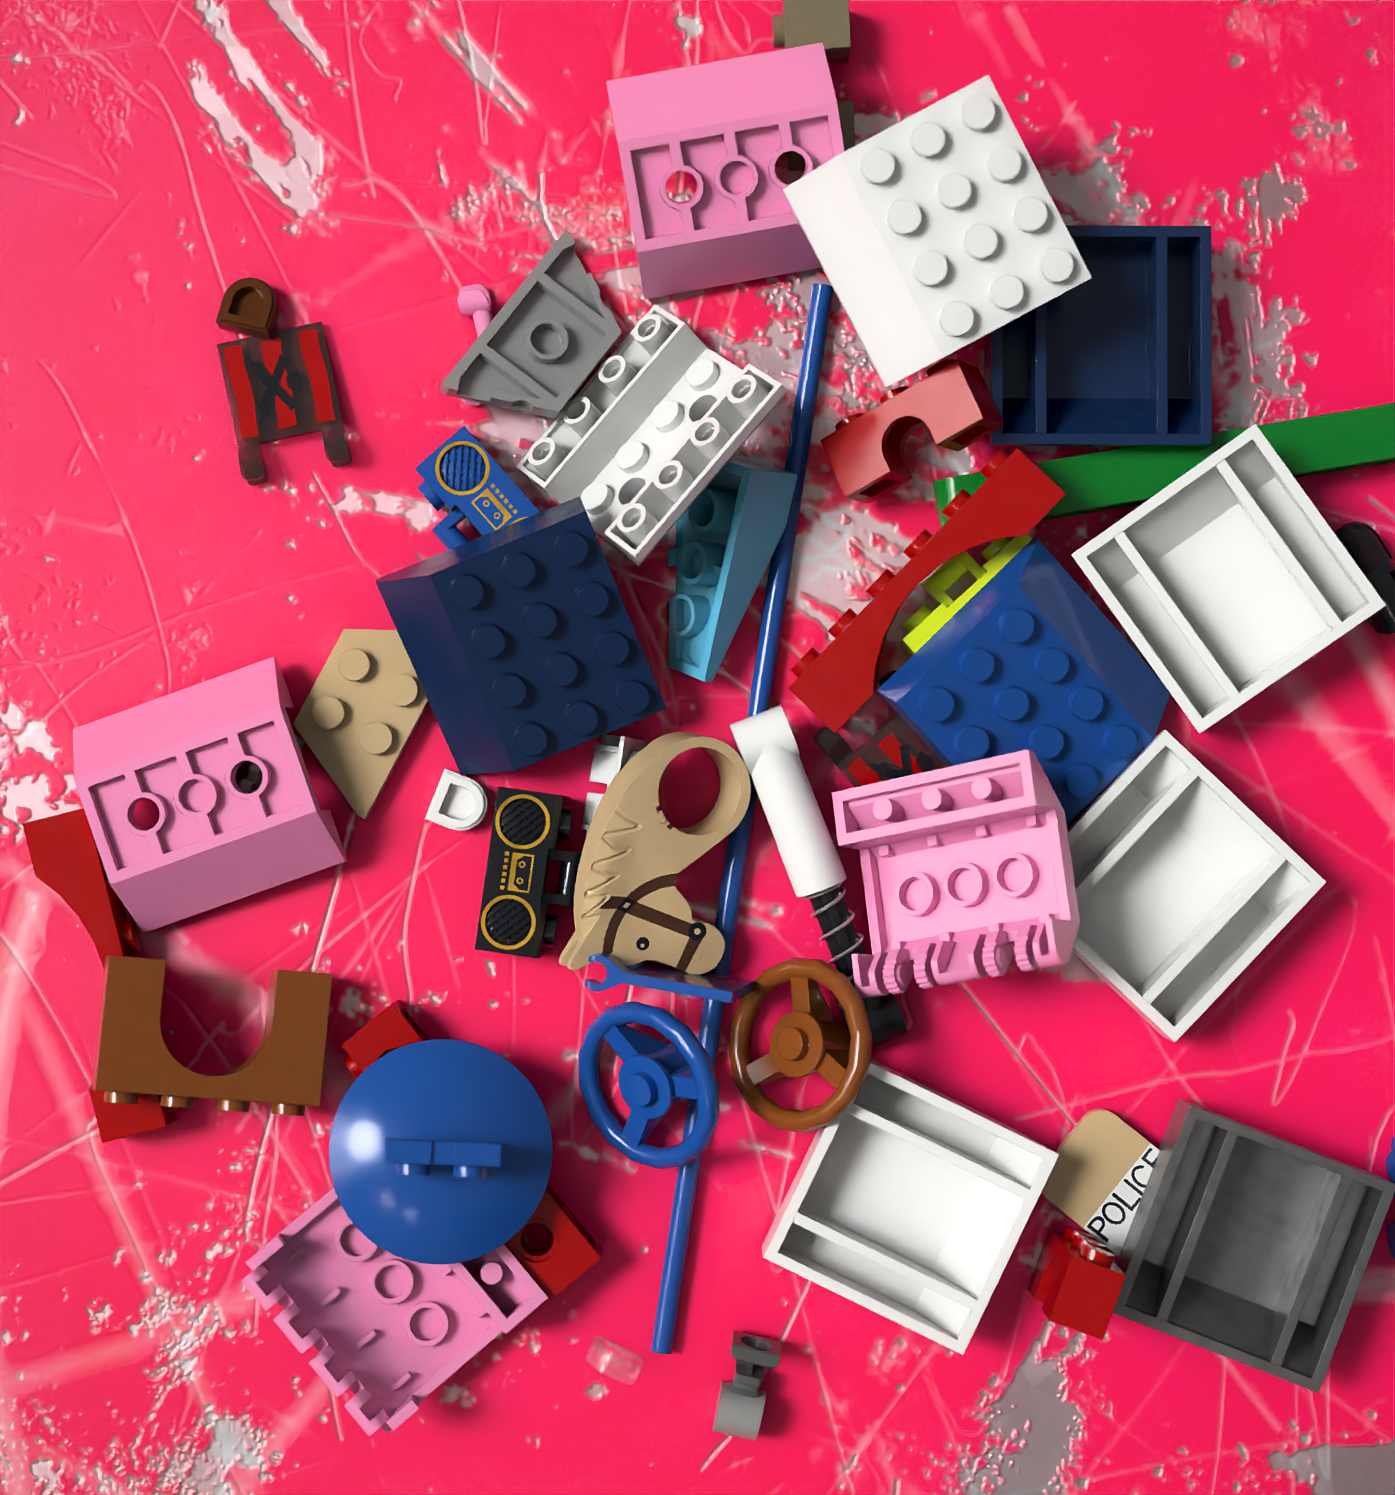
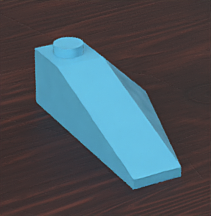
M733 456L676 522V547L668 548V566L676 567V595L668 603L670 668L703 682L713 681L786 528L798 474L761 462Z

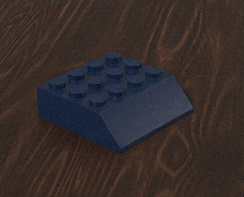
M1065 225L1092 278L984 336V381L1004 423V426L989 434L990 446H1211V226Z
M580 496L376 579L377 587L461 775L517 771L667 709Z

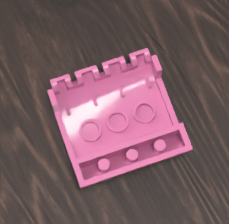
M334 1187L248 1259L245 1263L252 1271L241 1280L265 1311L276 1302L281 1305L284 1310L273 1321L301 1354L314 1345L319 1353L308 1363L333 1394L338 1397L348 1388L351 1390L354 1396L344 1407L368 1436L372 1435L380 1427L386 1434L391 1430L394 1431L419 1409V1403L502 1331L506 1335L548 1298L504 1244L492 1252L472 1260L438 1265L406 1260L385 1251L370 1241L349 1219L340 1204Z

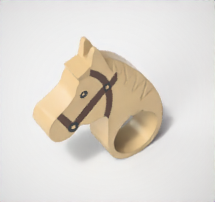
M691 732L668 733L658 737L635 754L614 777L595 811L586 835L574 891L573 913L575 932L561 953L559 964L575 971L592 963L588 961L589 956L597 953H607L615 957L624 966L652 960L670 965L692 975L704 974L718 965L725 951V941L722 934L715 926L692 917L691 908L686 899L676 889L674 880L682 870L732 833L740 824L747 811L751 794L750 777L744 761L731 746L718 739ZM702 748L712 757L719 771L720 792L717 802L707 817L699 823L686 828H674L669 826L670 823L665 818L662 810L658 812L656 810L660 805L658 789L661 776L667 765L677 755L689 749Z

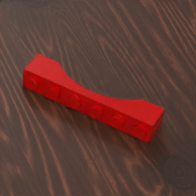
M1019 447L1011 455L1001 448L980 470L979 473L987 480L971 496L963 488L941 511L948 521L934 536L925 528L903 551L910 561L896 575L887 568L865 591L872 598L871 602L858 615L849 608L828 630L835 638L821 654L812 647L791 669L798 678L788 689L834 733L877 690L879 662L887 633L901 605L916 586L942 563L969 548L1000 538L1027 535L1066 495V491Z
M84 808L23 823L35 876L58 893L79 916L95 943L103 968L105 967V958L108 955L136 957L135 953L141 951V940L137 926L133 920L127 922L123 903L110 885ZM161 1029L162 1038H163L164 1043H165V1045H166V1047H167L166 1039H165L164 1033H163V1031H162V1029ZM92 1084L89 1089L102 1143L167 1127L177 1121L175 1111L181 1109L180 1107L160 1106L161 1095L139 1094L138 1104L104 1102L105 1091L93 1090Z

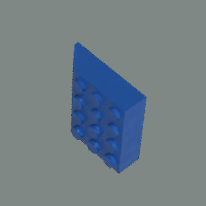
M1035 537L877 690L947 767L1028 749L1033 750L1065 811L1066 824L1070 823L1154 740L1171 694L1161 679L1040 540Z

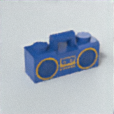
M465 426L461 427L415 469L424 479L417 488L432 506L439 511L447 505L452 511L432 529L435 536L448 550L469 542L456 527L465 518L483 536L540 512Z

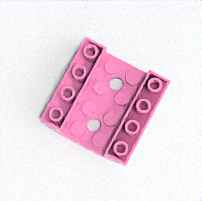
M823 42L606 81L644 299L822 268L782 191L792 183L782 182L777 178L775 163L777 158L784 152L795 151L801 154L805 160L803 177L844 152L838 104ZM677 171L689 172L697 181L696 193L690 200L685 202L673 201L667 196L665 191L668 178Z
M277 657L265 659L73 729L74 781L110 885L143 933L348 861L330 810L321 811L289 721L286 711L294 708ZM246 761L257 764L263 775L262 784L253 793L242 791L235 779L238 767ZM143 798L151 799L159 808V820L150 830L139 827L133 816L135 805Z

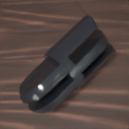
M1360 522L1344 524L1334 532L1386 604V606L1366 620L1378 633L1386 635L1395 633V560L1379 534L1371 526Z

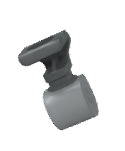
M733 1330L730 1355L736 1359L734 1377L732 1381H721L712 1431L755 1442L766 1399V1391L759 1388L762 1381L763 1367L775 1368L778 1366L781 1357V1341Z

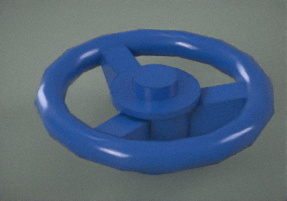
M635 1001L607 1007L587 1028L578 1054L579 1087L590 1118L607 1142L633 1162L657 1169L688 1165L708 1148L720 1117L719 1084L707 1051L691 1029L664 1008ZM638 1023L653 1027L673 1043H663L626 1025ZM605 1040L624 1061L619 1071V1088L624 1101L631 1109L624 1127L608 1106L600 1083L599 1056ZM682 1098L698 1100V1117L692 1133L680 1144L660 1148L644 1143L673 1103Z

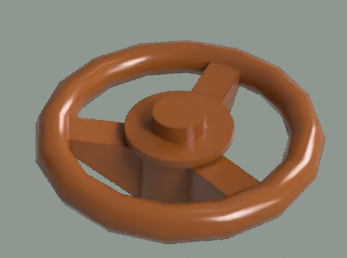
M791 958L764 970L754 981L752 992L743 996L739 1002L731 1022L728 1052L735 1085L749 1108L776 1129L806 1133L829 1125L858 1097L870 1070L873 1035L866 1005L846 975L822 960ZM790 981L793 1012L787 1013L776 1023L770 1038V1053L752 1062L750 1055L752 1025L762 1002L779 985ZM816 981L834 993L845 1010L849 1031L842 1023L836 1021ZM812 1073H818L836 1091L823 1104L801 1111L782 1108L766 1096L761 1085L788 1076L802 1078Z

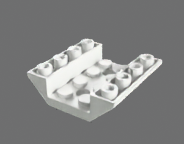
M654 304L648 313L638 321L634 329L613 354L602 363L599 370L577 396L567 404L564 411L541 438L531 446L529 452L518 463L516 468L558 504L580 496L595 534L639 567L781 401L787 389L781 383L751 364H748L742 370L716 354L703 344L686 323Z

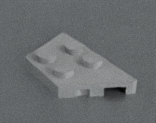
M567 231L561 234L441 383L439 391L451 397L554 419L558 417L618 341L622 333L611 310L603 305L600 298V289L592 274L586 273L574 250L576 243Z

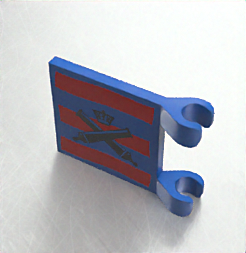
M597 953L589 956L588 959L589 962H600L606 967V979L603 982L595 979L585 980V986L592 991H604L624 983L732 1003L751 993L754 983L752 980L707 972L701 975H692L672 966L651 963L649 961H642L626 968L615 957L607 953Z

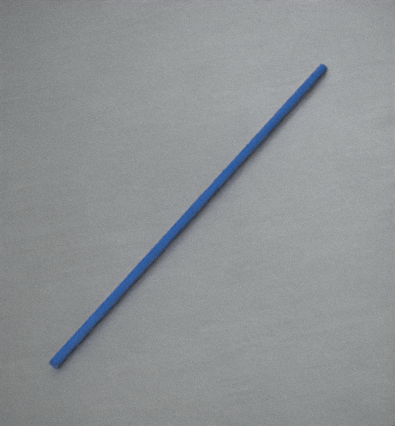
M812 284L784 468L785 471L798 475L786 528L770 560L747 718L770 709L833 295V287L826 284ZM749 776L751 794L747 811L740 824L728 837L715 927L724 938L725 951L718 965L708 972L729 976L757 796L751 776ZM704 998L698 1040L707 1051L715 1072L725 1002ZM688 1100L682 1141L692 1133L698 1117V1100ZM702 1153L688 1165L678 1166L650 1349L655 1353L672 1354Z

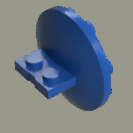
M432 1039L402 1046L382 1056L366 1068L354 1081L342 1099L334 1117L329 1141V1166L333 1186L341 1206L357 1229L378 1247L395 1256L418 1263L435 1265L460 1263L481 1257L505 1244L516 1235L531 1218L544 1195L551 1172L553 1157L551 1128L546 1110L534 1087L524 1074L504 1057L490 1049L474 1043L452 1039Z

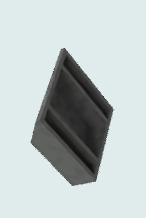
M1178 1097L1160 1143L1159 1154L1118 1257L1117 1266L1126 1274L1113 1313L1319 1393L1394 1196L1395 1184L1379 1175Z

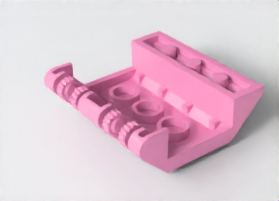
M1023 750L832 792L838 846L859 849L872 949V955L851 954L855 987L861 998L867 999L884 996L890 992L892 994L905 992L908 984H910L913 972L917 984L922 989L937 986V983L942 986L983 979L989 975L991 977L1001 976L1008 971L1007 967L1010 965L1013 952L1016 958L1015 961L1018 964L1017 966L1023 972L1038 969V966L1047 968L1065 965L1069 962L1080 918L1065 811L1033 750Z

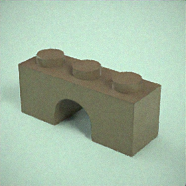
M783 0L782 14L772 15L773 48L786 49L823 42L828 64L848 63L851 49L849 0ZM853 101L837 102L844 151L855 146ZM787 151L781 154H788V171L805 170V160L801 154L795 151Z

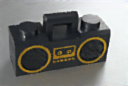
M498 787L475 944L476 950L541 958L544 953V947L554 948L559 916L549 914L550 904L574 907L575 883L582 854L558 850L559 840H569L572 828L574 808L564 807L566 796ZM550 860L562 861L558 893L546 892Z

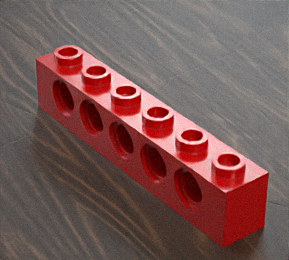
M396 1000L341 1045L348 1053L343 1058V1061L351 1073L358 1078L366 1068L387 1053L408 1044L431 1039L401 1002ZM549 1183L531 1218L516 1235L504 1244L549 1300H552L599 1261L603 1252L602 1247ZM533 1223L544 1224L551 1230L553 1242L543 1249L533 1248L525 1241L523 1230Z

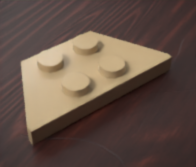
M343 629L293 723L356 814L364 819H368L429 704L397 630Z

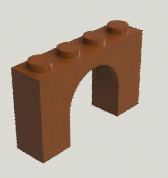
M114 955L106 956L92 1082L93 1090L105 1091L104 1102L138 1104L139 1094L161 1095L160 1106L194 1108L195 1098L217 1099L216 1110L249 1112L250 1101L272 1103V1114L304 1116L305 1105L320 1106L332 974L279 969L271 970L265 1030L258 1048L245 1063L234 1070L216 1075H203L182 1066L168 1051L162 1038L160 1014L166 960Z

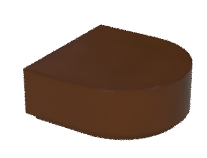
M250 277L237 280L224 293L216 323L223 330L271 340L279 314L278 300L272 288L263 280Z

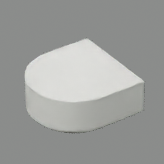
M444 769L425 819L452 830L472 829L481 823L487 813V794L484 788L475 780Z

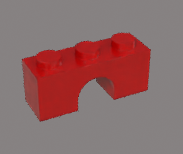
M957 359L941 361L931 366L925 372L926 378L911 387H899L884 394L880 398L881 404L865 414L856 413L839 421L835 425L836 431L820 441L844 497L870 503L912 479L913 477L905 461L904 449L909 435L921 425L926 424L936 445L957 452L1004 426L979 368Z
M1067 1226L1064 1234L1049 1228L1027 1290L1035 1300L1044 1303L1041 1310L1049 1321L1103 1340L1126 1274L1114 1263L1115 1255L1105 1251L1106 1246L1097 1242L1098 1237L1072 1226Z

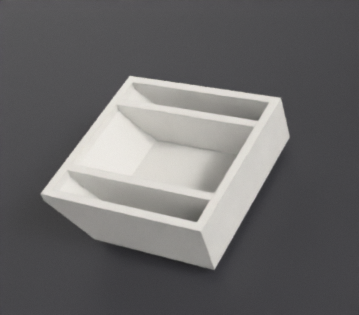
M989 75L844 151L782 190L885 388L1092 278Z
M1256 424L1071 554L1199 734L1386 606Z
M1166 730L1158 734L1111 783L1067 824L1080 918L1072 951L1162 1037L1174 1043L1326 883L1316 871Z
M871 1059L870 1070L857 1099L833 1123L818 1128L761 1246L763 1258L963 1355L1059 1154L1004 1123Z

